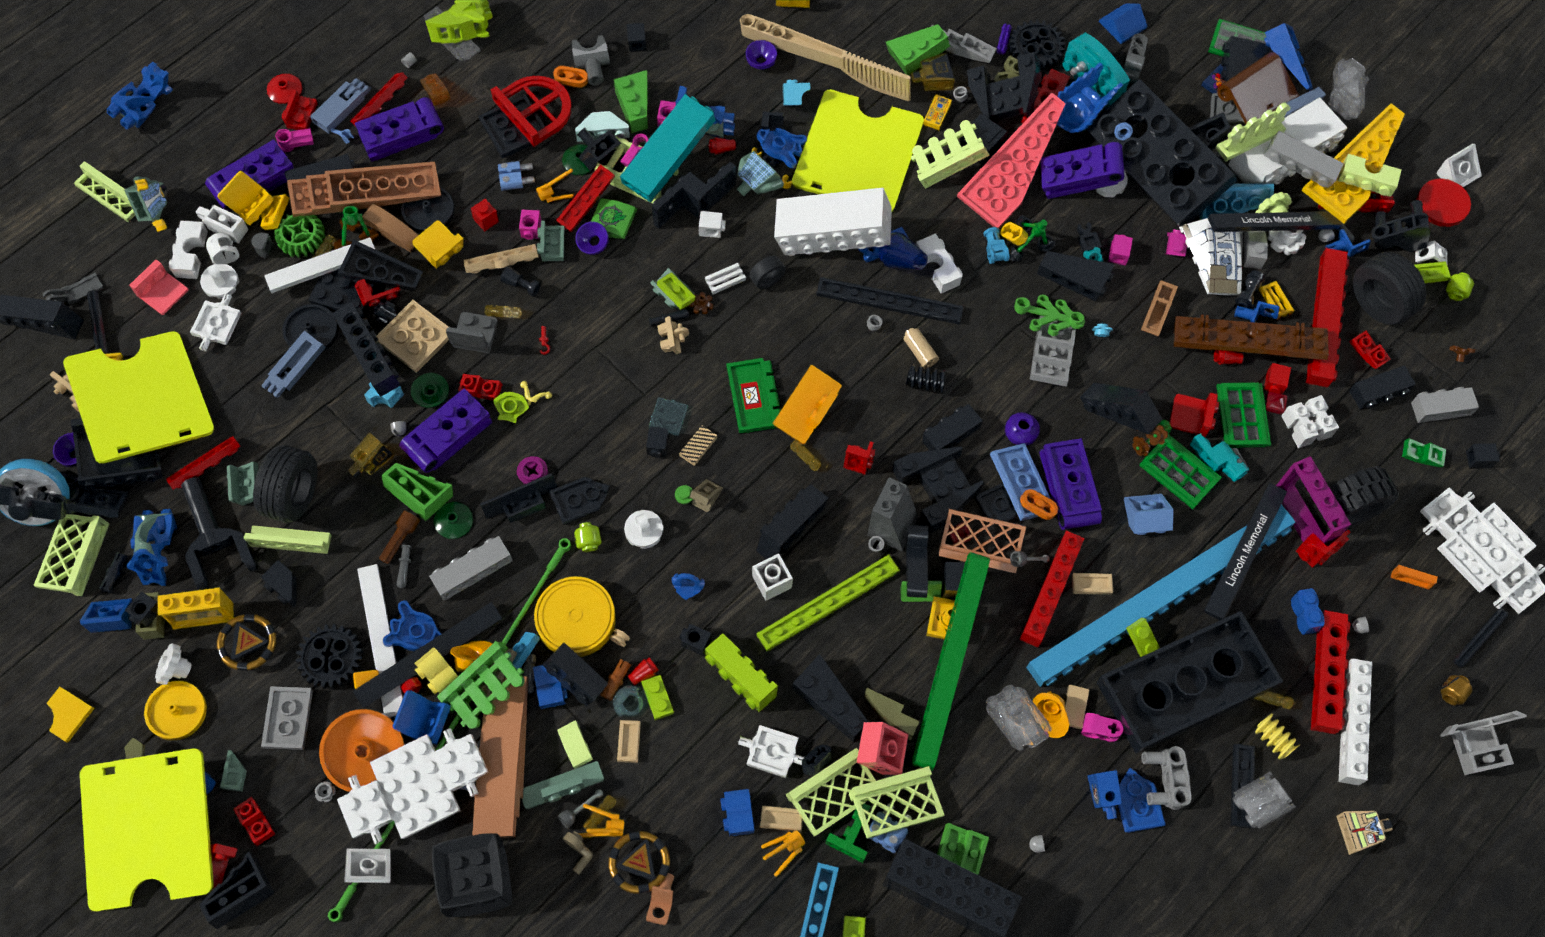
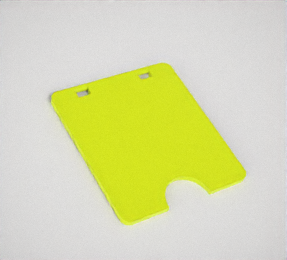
M834 90L825 91L793 175L792 185L795 188L819 195L884 188L893 212L911 161V156L913 155L912 150L917 144L923 126V116L892 107L886 115L879 118H871L864 115L859 109V97ZM812 184L821 185L822 190L812 187Z
M172 331L140 339L141 346L138 353L124 361L113 360L107 357L101 349L68 356L64 359L63 364L95 460L98 463H108L209 436L213 433L214 426L183 342L177 332ZM191 431L190 435L183 437L179 435V433ZM130 447V451L118 453V449Z
M187 749L87 765L81 769L80 787L88 906L92 911L132 906L135 890L142 882L148 879H156L162 882L167 887L171 900L205 895L212 891L214 886L204 757L201 750ZM178 757V764L168 765L167 758ZM115 767V774L106 775L105 768Z

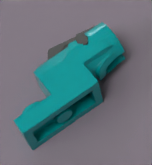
M1200 433L1190 443V446L1208 467L1215 472L1223 468L1222 471L1233 482L1244 477L1249 471V467L1238 449L1230 448L1224 441L1212 448L1209 440Z

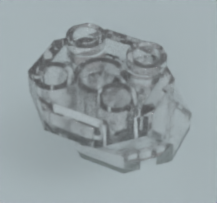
M1341 59L1333 70V91L1329 97V106L1343 116L1345 120L1356 119L1365 108V86L1369 78L1368 76L1365 78V67L1355 59H1349L1348 61Z
M1008 685L1002 689V692L986 700L988 714L1009 740L1013 748L1024 750L1022 747L1024 745L1032 748L1048 738L1049 734L1047 731L1051 732L1052 728L1030 699L1026 690Z
M1271 771L1235 791V797L1232 798L1239 809L1246 811L1248 815L1245 818L1254 828L1262 829L1297 808L1294 803L1289 804L1292 802V799L1279 781L1275 778L1271 779L1274 777Z

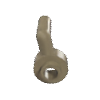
M575 831L573 833L567 832L563 840L571 848L583 855L573 868V871L579 875L593 858V853L584 846L581 835Z

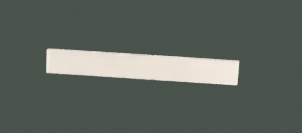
M375 564L358 568L357 570L375 668L380 674L396 664V657L393 646L385 647L383 645L384 636L391 631L379 568ZM401 685L381 697L384 714L390 719L396 718L403 700Z

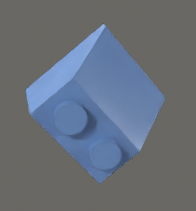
M1162 494L1124 497L1129 527L1134 534L1145 535L1149 532L1164 533L1173 530V508Z

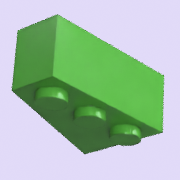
M939 25L886 42L888 52L906 75H910L923 66L922 62H929L950 47L948 36Z
M647 70L614 79L615 93L631 134L648 129Z
M395 463L382 474L383 486L425 521L453 497L451 484H444L431 476L426 477L419 474L418 471Z

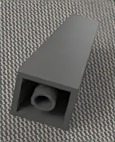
M890 477L888 478L872 510L867 534L871 538L873 536L881 537L884 540V544L902 552L907 544L908 524L916 525L919 519L907 485Z

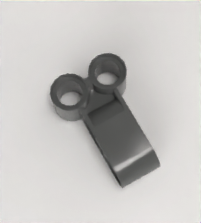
M1135 34L1133 36L1123 66V70L1130 79L1129 83L1132 84L1138 81L1145 59L1144 54L1148 38L1143 34Z

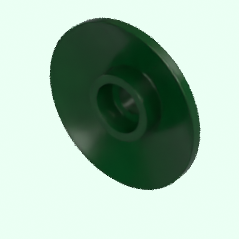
M574 145L564 152L562 163L566 171L573 169L571 174L577 176L586 175L593 171H590L578 158L585 148L588 147L587 145Z
M426 373L419 376L411 386L413 400L416 404L425 408L439 406L446 400L449 394V385L446 379L436 373Z
M458 502L443 505L434 517L436 531L447 539L463 537L470 531L473 525V515L470 509ZM451 516H456L454 520H449Z

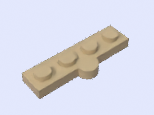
M535 244L466 259L464 260L466 273L475 274L483 269L492 270L514 265L518 261H532L538 257Z

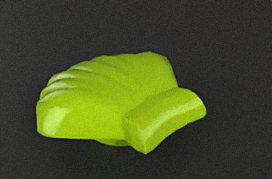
M504 392L493 401L500 414L498 420H506L516 423L517 417L529 408L525 398L514 392Z

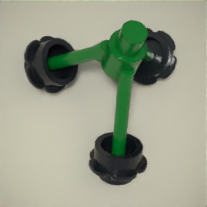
M1019 216L1015 224L1026 232L1032 227V234L1019 248L1013 246L1011 249H1008L1009 258L1013 262H1021V258L1024 256L1022 250L1034 237H1040L1037 245L1040 251H1050L1055 246V241H1053L1051 236L1046 235L1047 221L1041 220V222L1033 224L1026 216Z

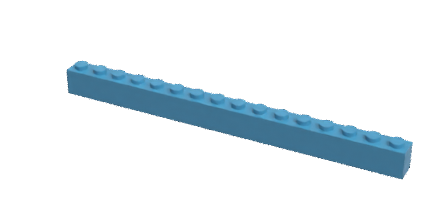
M1282 504L1256 554L1262 550V546H1270L1277 541L1278 536L1282 535L1284 537L1292 531L1291 527L1296 522ZM1247 526L1030 661L1026 668L1040 687L1045 684L1050 686L1057 681V676L1069 674L1074 670L1073 666L1076 664L1083 665L1090 660L1089 656L1092 654L1099 655L1106 649V645L1109 643L1112 645L1116 644L1125 633L1129 635L1126 628L1141 617L1145 618L1147 623L1154 619L1152 616L1157 613L1162 615L1169 610V605L1173 603L1175 605L1179 604L1188 593L1190 595L1195 594L1201 589L1199 586L1204 583L1209 585L1216 580L1215 576L1223 574Z

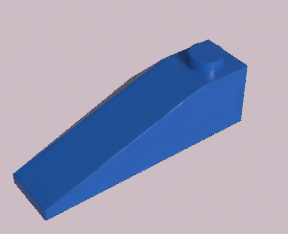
M1284 23L1265 32L1266 38L1264 40L1267 47H1271L1274 53L1278 54L1281 61L1307 90H1312L1313 87L1308 71L1305 67L1302 68L1301 65L1304 63V59L1300 52L1297 51L1300 46L1293 28Z

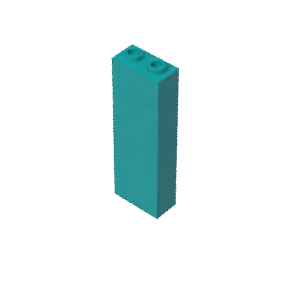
M685 94L620 175L622 184L651 203L715 122L713 110L708 106H702L696 98Z

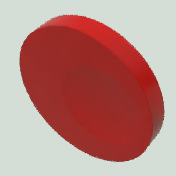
M1431 180L1421 188L1417 195V200L1423 202V212L1428 215L1429 222L1438 226L1451 227L1461 223L1471 209V200L1468 193L1461 185L1452 180Z

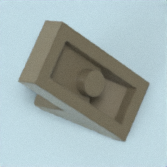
M706 479L692 490L690 497L693 499L692 504L705 512H709L723 488Z

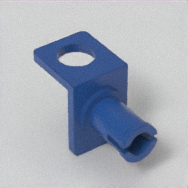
M1341 229L1338 234L1339 240L1329 245L1327 244L1325 248L1345 250L1350 257L1367 250L1371 241L1369 239L1353 246L1344 229Z
M1258 301L1257 307L1254 310L1237 306L1234 317L1251 320L1250 322L1254 323L1257 322L1259 315L1277 319L1280 307ZM1265 308L1272 309L1274 313L1265 311Z

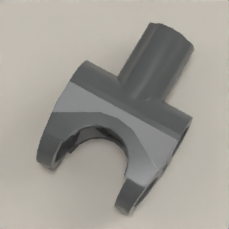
M603 35L597 36V43L591 48L582 47L577 39L572 40L575 68H586L588 82L592 85H599L604 81L601 66L610 64L608 49Z

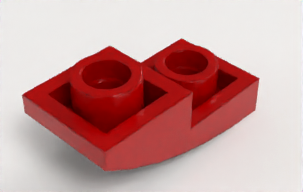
M1367 330L1349 341L1358 354L1374 369L1390 360L1382 345H1376Z
M463 374L458 391L460 392L465 388L473 397L494 400L499 396L503 384L497 380L482 379L479 375Z
M252 797L234 808L241 824L246 828L256 846L275 835L271 825Z

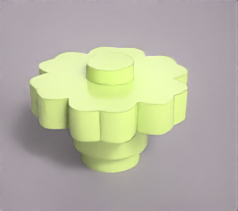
M1276 193L1271 198L1265 199L1255 213L1288 212V206L1292 203L1291 197L1288 193Z

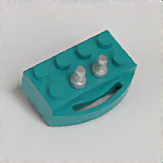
M1083 33L1069 42L1063 67L1066 71L1070 70L1071 75L1074 76L1076 81L1078 77H1083L1084 73L1088 72L1091 67L1095 68L1099 62L1102 63V72L1097 83L1091 88L1097 91L1100 97H1104L1120 82L1123 84L1116 95L1104 107L1107 109L1126 92L1130 79L1114 56L1097 39L1087 33Z

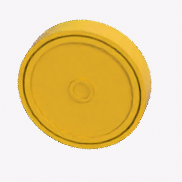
M576 576L560 579L547 587L540 595L534 612L535 626L542 642L553 652L562 643H565L579 657L590 655L602 648L612 635L616 620L612 599L605 588L594 580Z

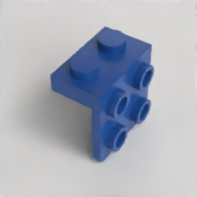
M407 690L394 720L393 728L414 740L429 735L432 744L437 745L451 706L446 703L432 702L413 691Z

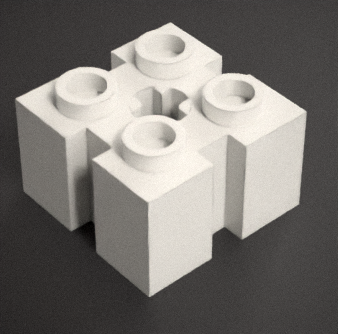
M1322 395L1309 399L1304 406L1302 402L1288 406L1282 414L1287 428H1293L1294 430L1292 437L1298 448L1312 444L1316 438L1318 441L1330 438L1339 429L1333 415H1327L1328 406Z

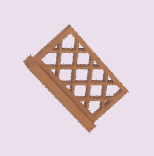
M949 509L939 556L966 562L969 552L989 557L990 568L1016 573L1017 567L1011 564L1010 558L1005 557L1002 551L1011 545L1015 551H1021L1026 526ZM952 514L961 516L964 523L954 528L950 522ZM977 519L980 520L983 527L973 532L968 523ZM992 524H999L1003 531L993 537L987 527ZM966 525L971 535L961 539L956 530ZM1012 528L1021 529L1020 536L1012 541L1007 531ZM985 529L990 539L981 544L976 534ZM954 532L959 542L954 545L945 544L947 536ZM1005 534L1010 543L1000 548L995 539ZM974 537L979 546L974 549H967L964 542ZM993 541L998 550L992 554L986 553L983 546Z

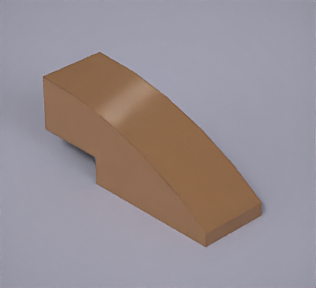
M374 203L363 215L365 224L379 231L382 237L412 252L415 248L412 242L419 235Z
M1160 280L1142 325V331L1159 336L1178 286Z

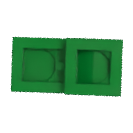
M1410 438L1404 441L1403 458L1435 467L1444 466L1446 449L1432 443L1425 445Z

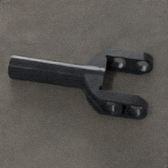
M195 477L185 480L181 487L200 534L190 545L185 555L197 589L205 590L208 589L209 585L199 556L204 557L233 545L234 542L242 562L245 563L249 572L257 570L256 562L249 544L244 539L243 533L218 526L200 478Z

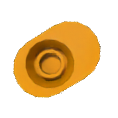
M474 641L453 647L450 653L455 657L456 671L463 672L493 643Z
M1051 691L1036 695L1033 699L1032 707L1042 732L1052 738L1064 736L1069 729V719L1062 697Z

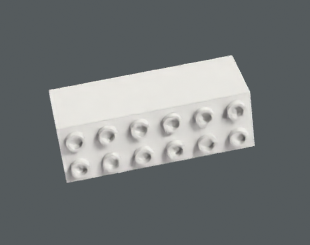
M1321 98L1290 114L1281 122L1286 128L1285 134L1324 154L1327 152L1331 153L1338 148V143L1344 138V133L1347 129L1346 125ZM1271 140L1232 158L1228 164L1244 184L1278 185L1285 177H1291L1296 172L1264 156Z
M884 188L777 199L774 237L784 255L788 256L834 250L846 251L854 248L864 249L875 246L883 247L890 245L892 207Z

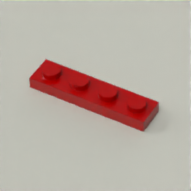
M403 72L396 73L351 120L353 125L356 126L355 122L377 114L382 109L381 105L391 100L394 96L393 93L405 85L404 81L408 77Z
M600 164L556 221L572 233L613 181L615 175Z
M232 436L166 478L173 490L175 488H182L181 485L185 480L199 477L206 468L216 466L223 457L233 455L238 451L237 448L241 446Z

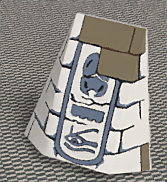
M1207 218L1180 226L1181 233H1184L1187 239L1185 241L1188 248H1191L1194 255L1192 257L1194 264H1197L1200 269L1198 273L1207 294L1238 296L1241 293L1243 231L1214 232Z

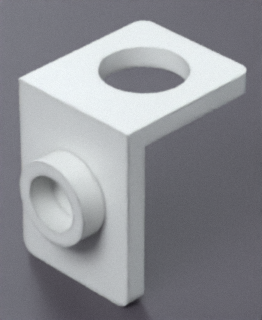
M1436 241L1428 242L1427 248L1429 252L1424 257L1420 256L1423 249L1415 251V261L1417 263L1432 258L1438 262L1446 261L1447 263V251Z

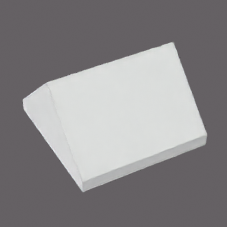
M1475 144L1469 145L1446 159L1436 174L1441 179L1452 180L1462 187L1481 177Z
M347 849L345 882L390 883V849Z

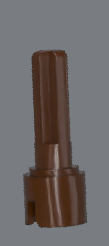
M405 510L396 522L397 529L379 557L382 562L390 563L407 534L414 532L420 522L418 517Z

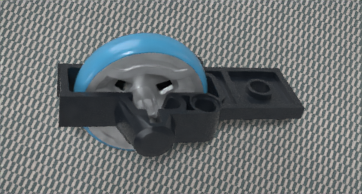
M18 459L0 469V511L9 519L23 525H47L55 520L64 519L67 514H74L75 512L118 518L128 499L129 491L97 487L93 490H80L79 484H77V477L62 474L53 466L40 460Z

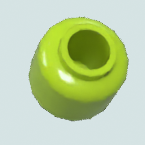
M1466 273L1454 274L1450 277L1446 292L1451 299L1462 301L1470 296L1474 282Z
M591 522L580 524V528L574 532L576 546L582 552L595 551L601 544L599 528L591 525Z

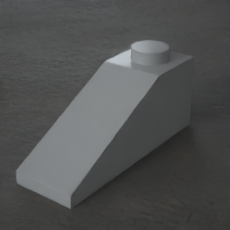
M1244 231L1243 267L1262 269L1267 260L1268 249L1265 231Z

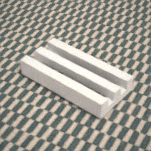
M738 263L705 277V281L713 294L746 280ZM739 275V277L734 278V279L728 281L730 278H733V277ZM721 282H725V283H723V284H721V285H718V286H716V287H713V286L716 285V284H719V283H721Z

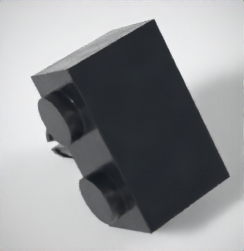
M585 127L577 134L588 146L579 156V159L590 171L598 163L600 164L613 154L621 144L610 130L598 139H595Z

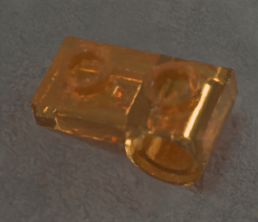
M436 73L427 75L420 80L434 107L451 100L448 89Z

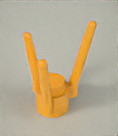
M569 169L549 183L536 188L541 201L546 200L547 203L574 197L573 194L551 196L554 194L551 186L573 172V169Z
M583 804L584 808L609 817L611 820H607L606 828L587 829V833H578L583 838L601 836L622 837L624 820L619 819V814H611L594 806Z
M797 830L792 833L788 832L779 838L761 845V848L764 849L781 841L784 842V844L765 855L763 860H767L785 848L790 852L793 850L792 854L775 872V877L787 867L797 854L803 851L801 846L805 844V841Z

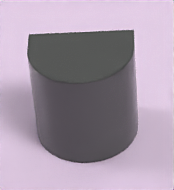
M258 233L252 238V245L256 253L262 258H267L273 246L269 234Z

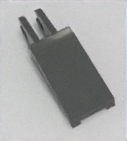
M95 272L70 286H64L61 289H49L43 293V297L49 295L45 298L46 300L67 302L69 305H72L86 298L88 291L96 290L98 292L102 290L103 285L100 283Z

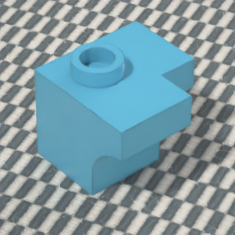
M787 80V83L783 84V105H802V95L810 91V83H797V80Z
M370 382V389L364 396L373 407L377 404H386L392 408L404 394L399 386L380 397Z

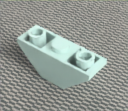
M610 111L593 112L575 128L577 142L582 141L577 134L584 127L595 139L601 137L608 130L615 137L621 139L630 138L628 124Z

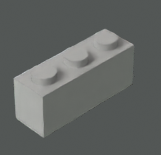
M1458 387L1450 391L1442 389L1435 393L1422 392L1411 402L1418 423L1470 416L1479 408L1472 387Z

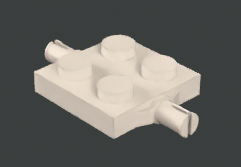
M225 293L221 303L204 302L190 331L192 336L203 339L199 347L200 350L207 351L210 342L228 344L242 314L240 310L228 306L232 298L231 295Z
M759 725L753 740L741 736L738 745L750 748L747 766L786 778L788 769L793 762L802 765V760L805 758L796 755L795 748L798 737Z

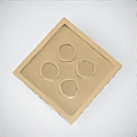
M412 300L377 335L379 340L376 342H380L386 350L417 373L449 341L446 334L448 326Z

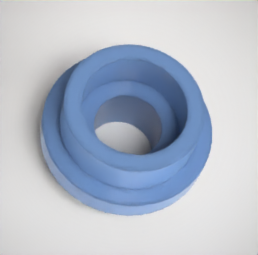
M1123 122L1115 127L1114 133L1117 139L1125 140L1132 136L1133 130L1130 124ZM1121 129L1127 130L1125 133L1120 132Z

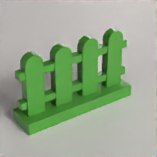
M495 641L437 696L441 703L451 704L450 711L455 710L463 720L460 723L463 727L478 728L480 725L478 715L481 712L485 715L493 714L495 706L492 702L496 698L500 701H506L510 697L507 688L511 684L514 687H522L525 680L522 676L524 671L522 668L517 669L509 660L512 656L509 652H506L508 648L502 642ZM498 669L507 678L503 683L495 674ZM483 683L492 691V694L488 697L480 688ZM469 696L478 706L475 710H472L465 701Z

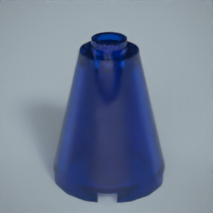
M891 233L890 245H885L879 249L880 260L889 268L922 270L928 262L927 254L903 233Z

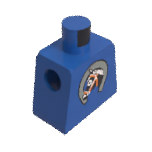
M1117 770L1087 775L1095 808L1102 807L1105 820L1117 818L1115 805L1122 804Z

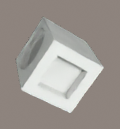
M701 211L699 236L721 238V231H725L726 220L722 219V213Z

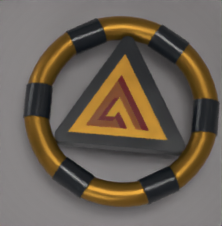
M243 614L231 619L221 629L217 638V652L220 659L228 667L241 671L252 670L263 665L271 657L276 646V632L272 624L264 617L256 614ZM257 622L261 624L266 630L269 641L241 623ZM235 626L230 659L224 643L226 636ZM268 645L257 660L249 663L235 662V660Z
M643 831L626 834L612 847L608 860L609 872L614 882L627 892L635 894L650 892L653 886L658 887L667 877L670 868L668 849L662 840L654 834ZM644 839L641 844L616 865L620 849L626 843ZM648 841L655 845L662 856V866L656 878ZM617 869L652 880V882L638 886L631 885L622 878Z

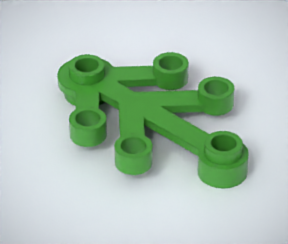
M1039 295L1037 304L1046 309L1031 306L1030 301L1024 297L1017 298L1014 305L1015 311L1018 314L1029 312L1044 316L1040 319L1031 320L1030 329L1033 331H1039L1041 326L1057 320L1063 321L1059 324L1049 325L1048 334L1051 336H1057L1060 330L1069 327L1074 329L1082 328L1085 324L1084 315L1080 312H1072L1067 306L1066 301L1062 299L1057 300L1054 307L1046 295Z

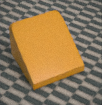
M370 670L353 673L355 689L377 676L379 671Z

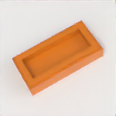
M1398 565L1391 573V578L1425 589H1430L1434 586L1438 578L1437 576Z

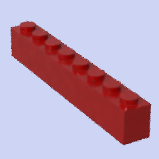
M1325 248L1320 256L1312 327L1328 329L1329 355L1327 360L1308 358L1306 383L1327 388L1337 378L1335 365H1337L1339 360L1337 349L1341 343V339L1338 337L1343 325L1340 322V318L1344 313L1342 302L1346 296L1344 286L1348 278L1345 272L1349 266L1348 252Z

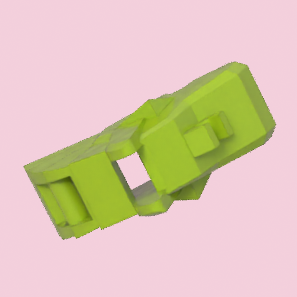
M455 0V5L448 11L425 21L432 42H441V44L458 43L475 37H489L490 35L486 31L488 27L487 20L492 19L493 16L488 0ZM440 28H446L447 31L441 33Z

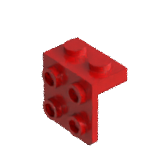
M1210 393L1206 400L1176 394L1169 422L1171 427L1196 435L1201 433L1202 436L1206 437L1209 430L1214 429L1216 419L1213 416L1219 407V402H1217L1218 394Z
M1347 530L1328 547L1312 533L1298 547L1296 552L1312 568L1317 563L1322 565L1332 554H1335L1349 540L1347 536L1351 532Z

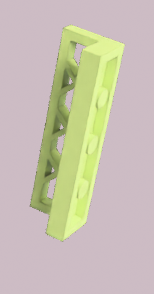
M84 161L80 165L83 174L74 182L75 186L129 222L135 216L133 209L127 215L122 212V207H131L124 191L125 189ZM88 178L92 180V185H82ZM96 189H105V194L96 195ZM109 198H118L117 204H109Z
M252 526L251 533H245L244 539L251 547L328 554L331 534Z

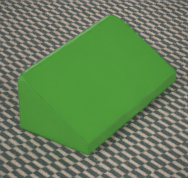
M903 581L900 588L901 601L927 602L933 601L934 596L941 598L942 581H928L927 598L907 597V583Z

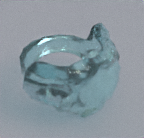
M625 686L614 696L613 705L618 716L624 714L634 716L641 711L643 700L638 694V687ZM628 695L635 696L639 701L638 708L633 712L628 711L622 705Z

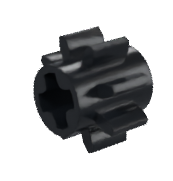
M389 301L377 303L373 310V314L377 316L375 320L381 324L390 323L397 315V311L394 309L395 305Z

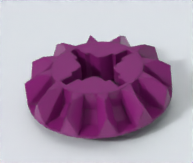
M535 456L523 459L517 467V476L523 484L546 476L548 473L544 460ZM534 468H536L537 474H532L531 476H529L530 473L527 469L533 470Z

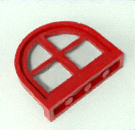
M529 76L515 81L502 90L497 86L491 89L493 101L533 146L561 130L570 118L571 100L569 93L562 84L552 78ZM542 86L554 92L538 100L528 87ZM524 89L535 103L519 112L508 98ZM560 97L562 110L558 118L555 119L546 109L545 105ZM541 108L552 123L537 132L526 117Z

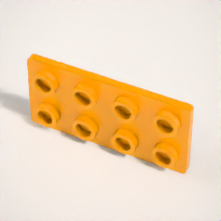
M811 365L776 417L773 425L801 444H805L838 396L837 393L842 385Z

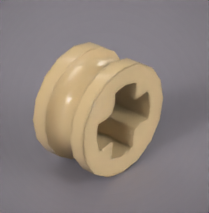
M615 629V634L611 635L610 639L619 646L625 647V642L629 641L630 637L623 631Z

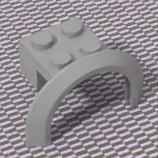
M1513 711L1470 723L1456 724L1446 727L1440 736L1452 735L1464 775L1514 764L1508 745L1499 744L1494 725L1527 716L1521 712Z

